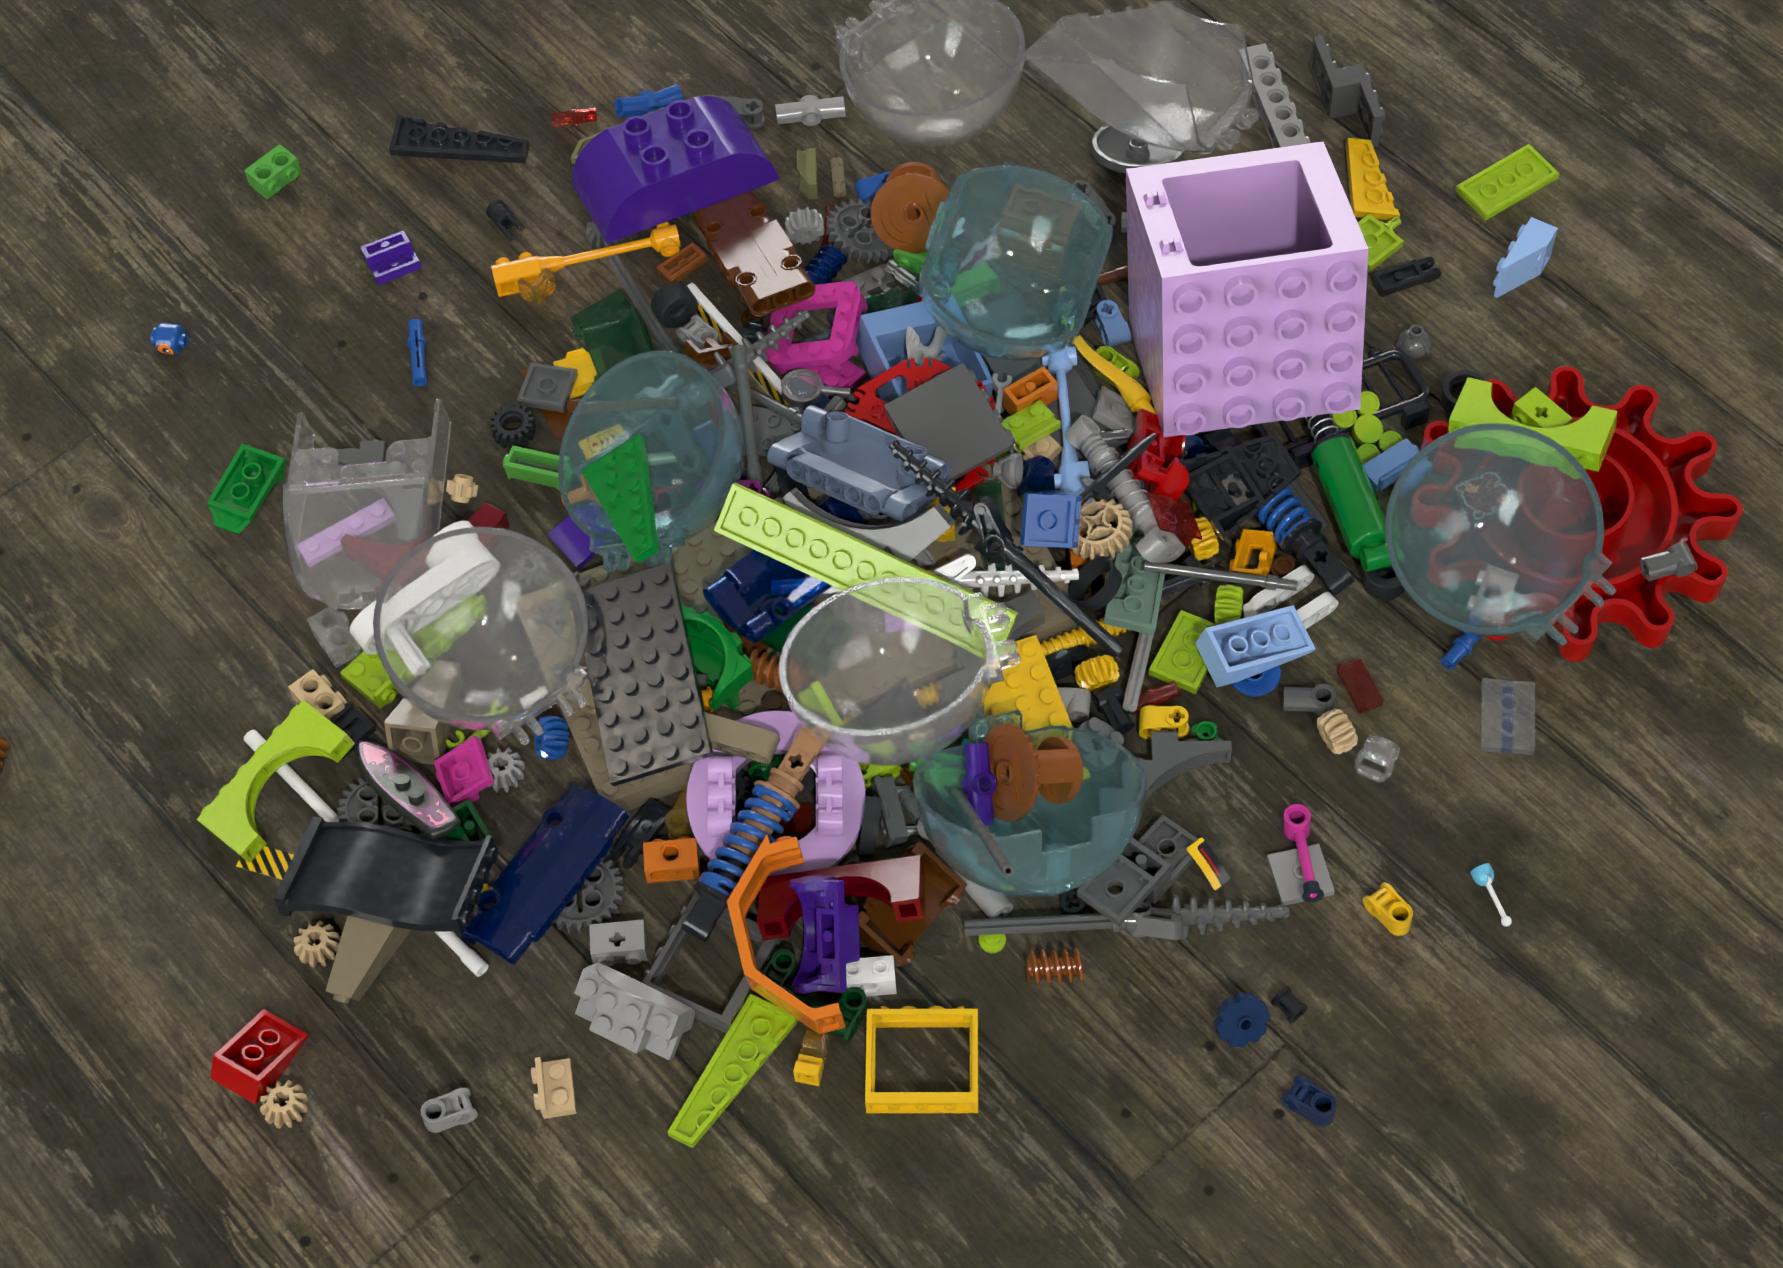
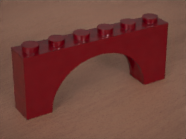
M916 855L768 876L759 893L757 923L763 941L790 937L793 926L803 916L800 899L797 893L790 889V880L819 875L834 876L836 880L844 881V897H870L888 904L894 910L897 923L924 919L926 875L921 856Z

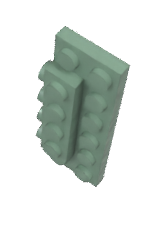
M1160 508L1161 516L1173 530L1176 511ZM1133 526V535L1129 539V546L1123 547L1122 554L1115 552L1114 559L1109 556V559L1120 571L1122 582L1117 594L1105 605L1103 624L1154 635L1165 574L1143 571L1144 561L1148 560L1142 557L1136 545L1144 537V534L1140 529H1135ZM1110 571L1106 573L1105 582L1109 577Z

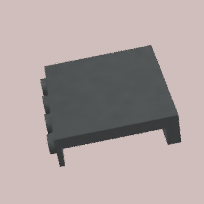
M964 363L884 405L885 415L900 438L924 446L927 449L928 455L951 465L952 471L948 481L951 478H959L1006 451H1009L1010 455L1013 454L1014 443L1016 442L1009 429L1005 431L1001 424L1003 420L998 410H992L990 407V398L984 389L980 390L976 382H978L974 371L971 368L967 369Z

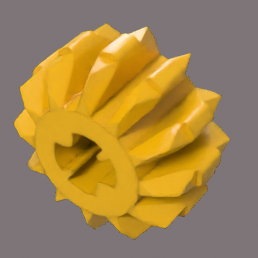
M1205 517L1194 518L1183 525L1184 541L1191 555L1194 553L1198 560H1205L1219 552L1217 536L1211 523Z
M1109 655L1097 656L1083 661L1074 671L1077 685L1090 692L1117 682L1120 676L1117 662Z

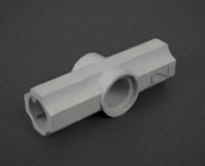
M806 95L799 102L775 104L777 124L802 122L804 125L814 126L819 124L822 119L846 116L843 96L819 99L814 95Z

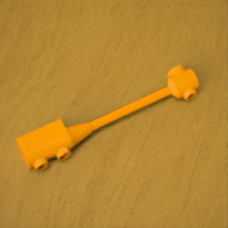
M669 222L657 225L656 229H652L651 235L648 238L564 257L532 256L531 253L524 252L519 255V260L509 261L505 257L499 258L495 262L496 265H492L491 268L498 296L502 297L545 287L543 277L564 268V266L647 247H653L657 252H661L663 256L671 257L679 252L681 245L676 224L670 225Z

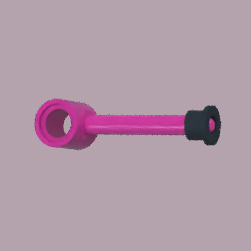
M1294 804L1287 807L1284 811L1283 833L1289 840L1296 841L1305 882L1303 884L1304 893L1302 898L1305 902L1313 903L1320 901L1324 897V892L1320 889L1319 883L1315 881L1306 841L1310 834L1311 813L1307 807Z

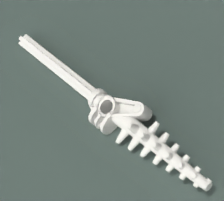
M969 553L963 554L932 570H927L970 591H973V588H980L981 595L988 598L989 587L997 586L999 597L1004 596L1005 586L1014 585L1015 593H1020L1021 584H1031V590H1037V587L1021 572L1013 571L1012 565H1005V571H996L995 563L990 566L988 565V571H971L976 565V559ZM1039 565V569L1053 582L1064 581V583H1070V580H1079L1077 568L1061 570V567H1055V570H1045L1044 565ZM819 579L771 581L772 596L847 593Z

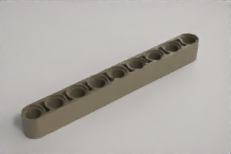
M572 675L561 701L571 708L596 715L590 680ZM705 712L712 749L764 764L771 763L780 742V737L777 734L766 729Z

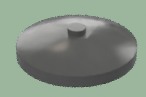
M1144 119L1120 120L1104 125L1095 132L1092 138V154L1106 168L1126 174V169L1181 162L1185 155V140L1177 130L1160 122Z

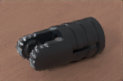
M495 200L488 205L486 215L493 220L500 231L512 242L515 237L508 229L514 225L518 230L523 231L525 226L505 206L502 200Z

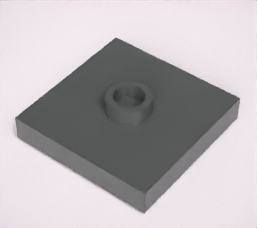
M531 362L518 395L517 403H520L521 406L525 405L526 407L564 413L578 376L577 369Z

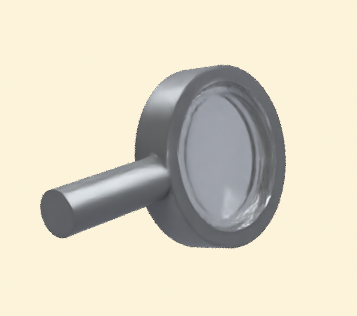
M796 369L787 373L781 383L782 397L788 404L794 407L805 408L814 405L821 399L822 395L850 398L851 388L823 385L820 376L808 369Z

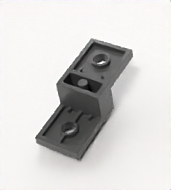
M1322 35L1313 37L1309 69L1329 119L1356 114L1366 140H1371L1373 147H1377L1380 136L1383 135L1382 121H1385V111L1378 104V94L1376 90L1372 89L1370 74L1365 72L1363 64L1337 69L1336 61L1331 59L1329 44H1325Z
M1162 815L1138 841L1128 835L1077 890V896L1120 927L1145 898L1155 904L1192 864L1194 859L1186 848L1197 841L1198 838L1165 815ZM1169 845L1175 850L1170 854H1164L1160 851V848ZM1113 885H1118L1122 887L1123 891L1120 894L1114 895L1108 889Z

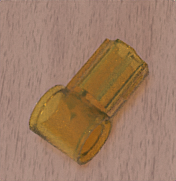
M687 787L682 788L673 809L665 817L668 836L672 840L691 835V825L687 812ZM678 823H682V824H683V825L680 826V827H673L675 824H678Z

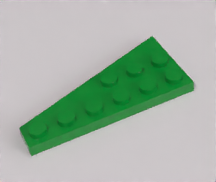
M638 433L583 468L581 472L630 555L640 563L659 551L646 440Z

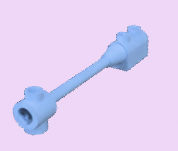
M1056 340L1050 342L1046 346V351L1042 352L1043 366H1048L1049 372L1056 374L1058 382L1063 449L1061 464L1058 469L1059 474H1054L1055 489H1060L1061 492L1079 495L1085 490L1080 482V478L1082 476L1090 478L1088 461H1078L1075 447L1065 437V432L1071 427L1066 373L1071 371L1073 366H1077L1076 347H1070V344L1066 341ZM1092 497L1086 502L1087 504L1091 503Z

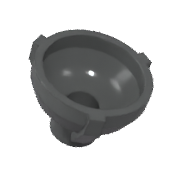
M1415 324L1400 333L1395 348L1406 353L1410 358L1417 359L1424 356L1427 357L1430 354L1432 342L1424 328Z

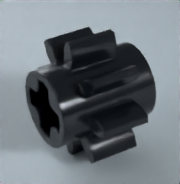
M752 321L750 326H744L742 337L753 344L758 341L755 333L760 331L765 336L767 335L768 328H763L764 322Z

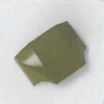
M808 148L805 151L796 150L799 191L807 199H818L816 148Z

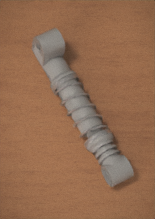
M1081 415L1065 432V437L1071 445L1081 450L1089 461V468L1092 473L1099 477L1119 460V453L1113 447H1109L1099 434L1100 429L1090 417ZM1125 468L1106 485L1111 491L1110 496H1115L1119 501L1118 504H1122L1124 509L1129 512L1134 528L1140 529L1144 534V537L1136 545L1142 557L1153 563H1169L1177 559L1184 552L1185 546L1161 516V509L1156 501L1149 500L1148 491L1142 490L1140 488V481L1133 479V471Z

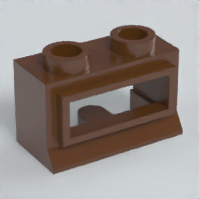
M727 332L722 333L721 345L714 338H705L704 346L706 349L701 350L690 339L686 340L682 365L693 376L698 373L705 374L719 366L714 356L716 351L727 361L732 357L728 346L739 344Z

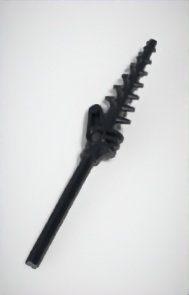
M894 440L889 448L893 451L896 459L900 458L904 462L905 471L912 470L916 474L917 479L915 483L919 485L924 482L927 485L928 491L926 496L931 497L933 494H936L939 497L940 504L951 509V517L954 520L957 518L962 520V527L958 535L962 536L971 529L981 538L972 550L980 552L982 554L980 558L985 557L988 560L987 564L989 566L993 563H1002L1007 566L1012 564L1113 658L1124 649L1121 643L1022 553L1024 549L1020 545L1016 546L1013 543L1012 534L1006 527L991 497L983 496L973 507V501L967 502L965 500L969 493L968 488L963 489L961 492H955L952 489L956 482L955 479L951 478L949 481H942L939 478L942 472L940 469L935 471L929 470L926 467L928 463L926 459L922 461L916 459L913 456L914 451L911 449L908 451L902 447L898 440ZM993 537L998 538L1001 544L995 542Z

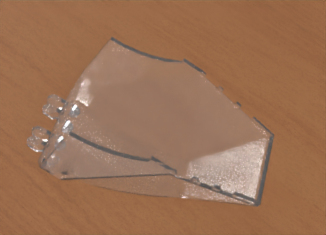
M1174 1L1148 3V8L1133 10L1132 6H1127L1126 11L1110 13V9H1106L1103 11L1104 14L1089 16L1088 12L1062 16L1022 54L1023 60L1100 120L1132 138L1153 146L1174 151L1200 152L1203 155L1213 152L1217 146L1221 150H1229L1235 146V143L1240 141L1242 135L1239 130L1233 128L1237 126L1240 129H1250L1253 123L1259 119V112L1255 108H1249L1253 75L1242 24L1214 22L1197 17L1175 6Z

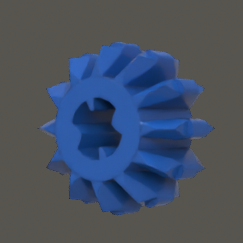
M558 716L540 717L535 725L536 730L533 741L535 743V752L539 758H544L545 760L562 759L567 752V745L569 743L568 737L570 733L568 732V724L564 718H559Z

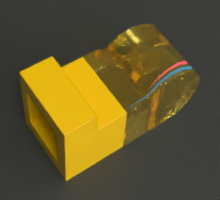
M806 1030L802 1049H800L798 1060L793 1070L795 1082L820 1086L828 1050L829 1034H818L815 1031Z

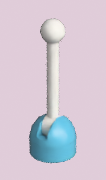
M1490 863L1474 868L1470 872L1473 880L1478 885L1487 887L1501 916V924L1506 927L1510 926L1512 919L1506 915L1491 885L1495 875Z

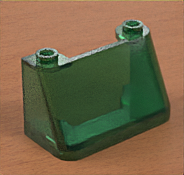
M620 290L570 317L574 326L571 328V331L578 341L582 340L586 344L597 375L594 376L595 382L592 385L599 396L602 394L604 397L638 390L646 383L657 385L666 377L641 314Z

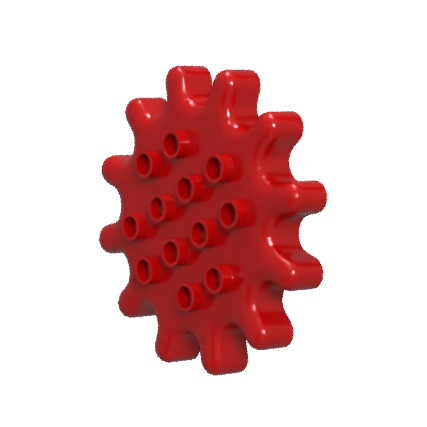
M1561 366L1552 372L1546 396L1573 418L1572 423L1584 417L1592 405L1617 411L1616 429L1599 472L1449 437V423L1445 421H1434L1426 427L1421 445V456L1428 465L1440 470L1447 478L1442 481H1418L1410 484L1406 489L1402 515L1410 526L1437 529L1443 532L1449 539L1433 547L1427 554L1423 578L1430 589L1441 592L1462 584H1474L1488 594L1489 598L1483 610L1480 626L1483 635L1489 640L1497 642L1507 639L1521 621L1527 619L1543 620L1552 625L1556 630L1560 655L1567 661L1576 663L1585 660L1591 654L1597 637V625L1614 622L1625 626L1643 647L1652 649L1660 647L1666 642L1674 622V613L1663 595L1678 593L1700 603L1712 602L1720 595L1728 574L1727 567L1720 559L1702 550L1697 542L1703 540L1720 541L1731 537L1736 531L1742 516L1743 507L1741 502L1732 495L1704 492L1694 484L1693 480L1703 476L1710 469L1717 450V442L1710 434L1701 431L1692 432L1676 439L1665 438L1656 433L1650 424L1652 423L1659 398L1656 391L1646 385L1633 386L1617 404L1602 406L1588 399L1584 391L1583 376L1577 369L1570 366ZM1498 379L1485 380L1492 383V401L1502 414L1510 418L1514 403L1519 399L1504 382ZM1496 465L1520 501V509L1473 527L1449 489L1450 483ZM1685 542L1688 544L1698 565V568L1693 573L1683 577H1677L1673 574L1651 581L1644 579L1641 573V558L1665 552L1669 547L1677 543Z

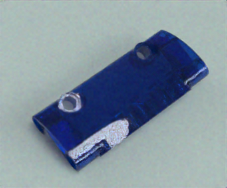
M831 496L819 505L816 504L817 507L840 519L868 525L855 507ZM753 550L728 568L722 576L705 587L703 595L714 611L731 628L751 642L757 643L831 588L832 585ZM774 607L780 608L783 616L776 614Z
M569 786L554 807L544 812L542 822L489 889L481 893L480 902L478 905H475L471 923L469 926H466L462 938L473 945L479 942L510 964L515 965L529 948L530 944L538 942L609 852L614 842L613 838L629 819L627 812L595 792L578 786ZM554 820L561 821V823L555 827L549 826V824ZM487 903H497L490 910L484 908Z

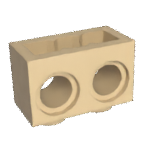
M314 669L288 686L293 700L298 705L304 700L328 720L335 717L345 708L344 705L347 704L339 691L334 693L331 690L332 685L323 674L319 676Z

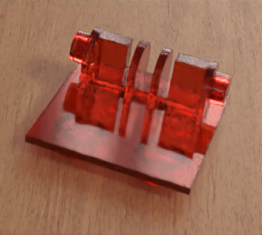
M1146 493L1160 530L1175 533L1185 548L1190 546L1193 538L1202 540V535L1189 502L1166 497L1161 494Z

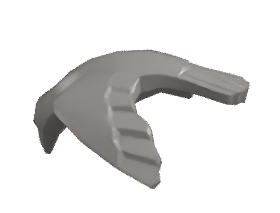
M910 326L907 327L906 349L908 360L910 361L911 358H914L915 365L920 367L924 364V357H927L930 368L932 366V358L941 362L946 353L942 351L940 354L943 343L948 335L947 328L938 326L932 343L926 347L920 342L919 335L916 334L915 330Z

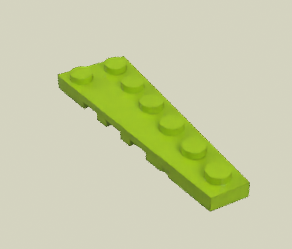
M750 993L669 1128L668 1136L693 1148L795 1027L798 1020L779 1007Z

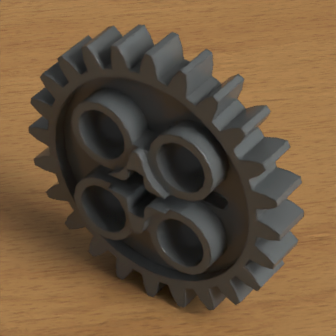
M860 198L858 203L850 199L848 205L842 201L840 207L835 206L834 210L830 211L826 223V234L829 235L828 242H834L833 249L840 248V255L849 254L848 260L854 256L857 263L861 259H865V262L869 264L870 259H873L877 264L880 258L886 261L888 256L892 257L895 249L885 244L876 234L871 221L872 205L870 200L863 204Z
M359 778V785L350 784V792L343 791V799H339V808H337L339 822L379 825V795L369 786L367 781L365 782ZM383 800L384 826L413 833V830H419V828Z
M580 850L579 857H575L572 852H569L568 860L559 856V865L551 862L552 871H543L546 879L538 881L541 889L537 890L538 897L540 898L538 903L542 908L543 916H548L549 923L557 922L558 930H561L566 925L568 933H571L575 927L578 929L579 934H582L584 927H587L590 931V924H601L604 919L612 922L610 913L619 914L617 905L624 903L622 895L625 894V889L622 886L624 885L623 877H620L619 868H614L612 860L605 863L603 854L595 859L594 851H591L588 857H585L583 850ZM583 871V911L581 913H578L580 906V901L578 898V895H580L579 873ZM593 877H600L598 881L590 882V879ZM573 878L571 882L563 883L565 879ZM593 901L600 902L596 906H589V904ZM566 902L573 903L569 907H562V905Z

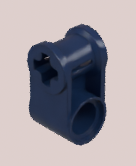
M1299 1075L1295 1076L1293 1079L1294 1084L1289 1092L1283 1094L1280 1098L1283 1105L1318 1126L1330 1125L1335 1118L1336 1112L1334 1096L1317 1087L1307 1078ZM1318 1106H1326L1329 1108V1111L1320 1112L1316 1108Z

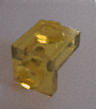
M547 268L532 283L522 278L517 281L522 298L526 301H532L537 305H540L557 287L554 273Z

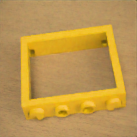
M881 1006V1009H867L866 1113H978V1009H964V1006H959L956 1009H945L941 1006H932L928 1009H917L913 1006H904L901 1009H889L885 1006ZM970 1027V1092H875L876 1028Z

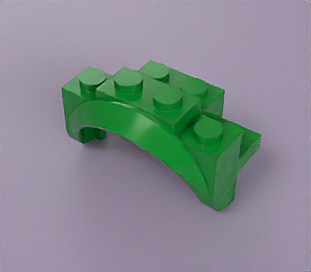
M681 603L688 638H691L689 643L696 674H708L709 681L705 686H709L712 691L715 690L709 706L716 711L725 703L731 710H734L740 705L739 690L754 678L753 664L743 654V642L735 632L730 633L718 617H712L706 611L699 614L693 608H687Z

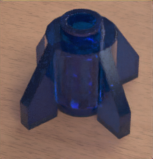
M1036 456L1023 461L1024 481L1017 490L1019 497L1028 492V490L1034 493L1041 491L1043 493L1044 490L1056 491L1054 481L1055 465L1049 458Z

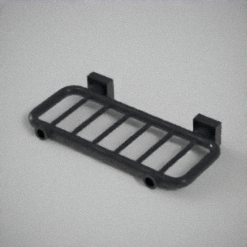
M1380 348L1370 350L1367 354L1368 358L1363 360L1362 370L1379 365L1403 401L1385 408L1379 398V408L1381 410L1373 415L1382 420L1402 412L1401 425L1405 431L1427 423L1430 407L1426 402L1430 398L1431 391L1411 358L1399 350H1391L1382 353ZM1390 360L1400 361L1419 388L1420 395L1408 400L1384 362ZM1362 372V381L1365 384L1366 388L1368 389V391H1371L1374 394H1376V392L1374 391L1369 381ZM1355 410L1358 417L1362 416ZM1283 420L1279 421L1292 443L1283 446L1289 454L1291 453V458L1298 469L1314 465L1310 456V450L1315 444L1314 437L1311 435L1296 440L1286 422ZM1262 423L1251 425L1259 438L1269 435ZM1352 426L1347 429H1341L1338 427L1337 433L1350 432L1352 431Z

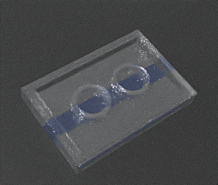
M1482 678L1480 751L1534 755L1535 682Z

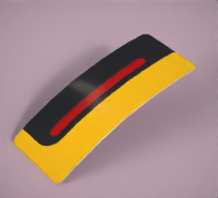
M1199 838L1186 848L1214 890H1217L1230 880L1220 860L1203 838Z

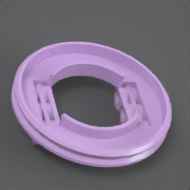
M766 711L736 720L777 734L780 737V742L774 754L786 755L803 725L827 738L821 752L810 766L816 772V826L807 836L798 841L805 864L778 870L769 876L835 867L854 845L864 816L865 785L860 766L851 749L831 728L820 721L799 713ZM712 749L714 756L695 761L690 773L686 797L687 812L693 834L709 860L717 859L715 856L716 849L718 847H725L722 839L725 835L732 834L730 826L736 822V774L747 763L752 761Z

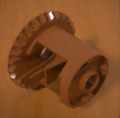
M907 162L894 168L888 175L885 184L876 192L871 206V221L879 238L893 249L910 253L926 252L941 245L953 231L957 216L954 197L951 195L950 190L945 187L939 174L932 167L921 162Z
M1000 724L986 735L983 743H988L990 773L995 776L997 782L996 790L992 794L993 815L996 818L1005 822L1018 821V819L1024 818V815L1030 813L1031 807L1036 804L1035 798L1039 796L1038 792L1047 802L1058 804L1068 803L1077 796L1083 781V762L1076 745L1070 739L1062 736L1049 737L1042 741L1038 749L1035 750L1036 745L1031 743V737L1026 735L1025 730L1020 729L1017 725Z

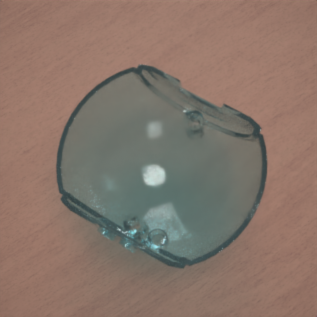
M1000 165L969 171L968 174L962 173L953 183L946 201H940L935 221L931 225L929 237L925 245L928 253L919 276L918 294L923 297L922 301L935 322L955 341L972 351L988 357L1011 361L1032 360L1053 355L1064 350L1065 347L1070 348L1081 333L1113 238L1112 225L1107 223L1108 219L1101 209L1085 193L1071 183L1048 172L1023 166Z
M1019 710L968 720L969 744L983 743L989 731L1000 724L1017 725L1022 729V714ZM1049 726L1026 731V735L1031 737V743L1036 745L1035 750L1038 749L1042 741L1049 737L1062 736L1070 739L1076 745L1082 758L1083 781L1077 796L1068 803L1047 802L1038 792L1039 796L1035 798L1036 804L1031 807L1030 813L1024 815V818L1018 819V821L1005 822L994 816V824L985 825L1014 868V874L1006 877L950 794V789L953 786H958L968 800V795L962 790V779L966 775L964 745L938 750L926 755L925 759L921 761L916 769L913 787L917 812L927 837L938 854L951 868L972 883L998 894L1022 898H1040L1069 892L1085 885L1102 874L1119 858L1133 838L1143 813L1147 788L1146 774L1137 758L1127 749L1101 735L1072 727Z

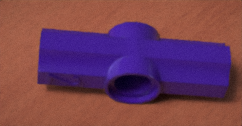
M988 743L965 744L966 775L962 779V790L968 795L969 803L984 825L994 824L992 794L996 790L997 782L995 776L990 773Z

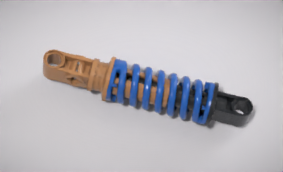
M803 725L778 769L771 768L770 776L766 782L761 780L755 782L752 790L754 798H748L745 801L746 810H741L737 815L739 822H734L730 826L732 834L725 835L722 839L725 847H718L716 849L715 856L717 859H712L708 863L710 872H703L698 881H695L693 887L702 895L686 917L681 927L682 930L704 943L708 940L724 909H728V898L765 836L768 835L770 843H775L776 839L771 836L773 832L777 834L784 832V827L779 824L780 820L789 822L796 810H799L800 805L795 800V797L804 788L801 781L814 759L817 758L827 741L825 736ZM801 761L800 766H797L795 769L791 768V762Z

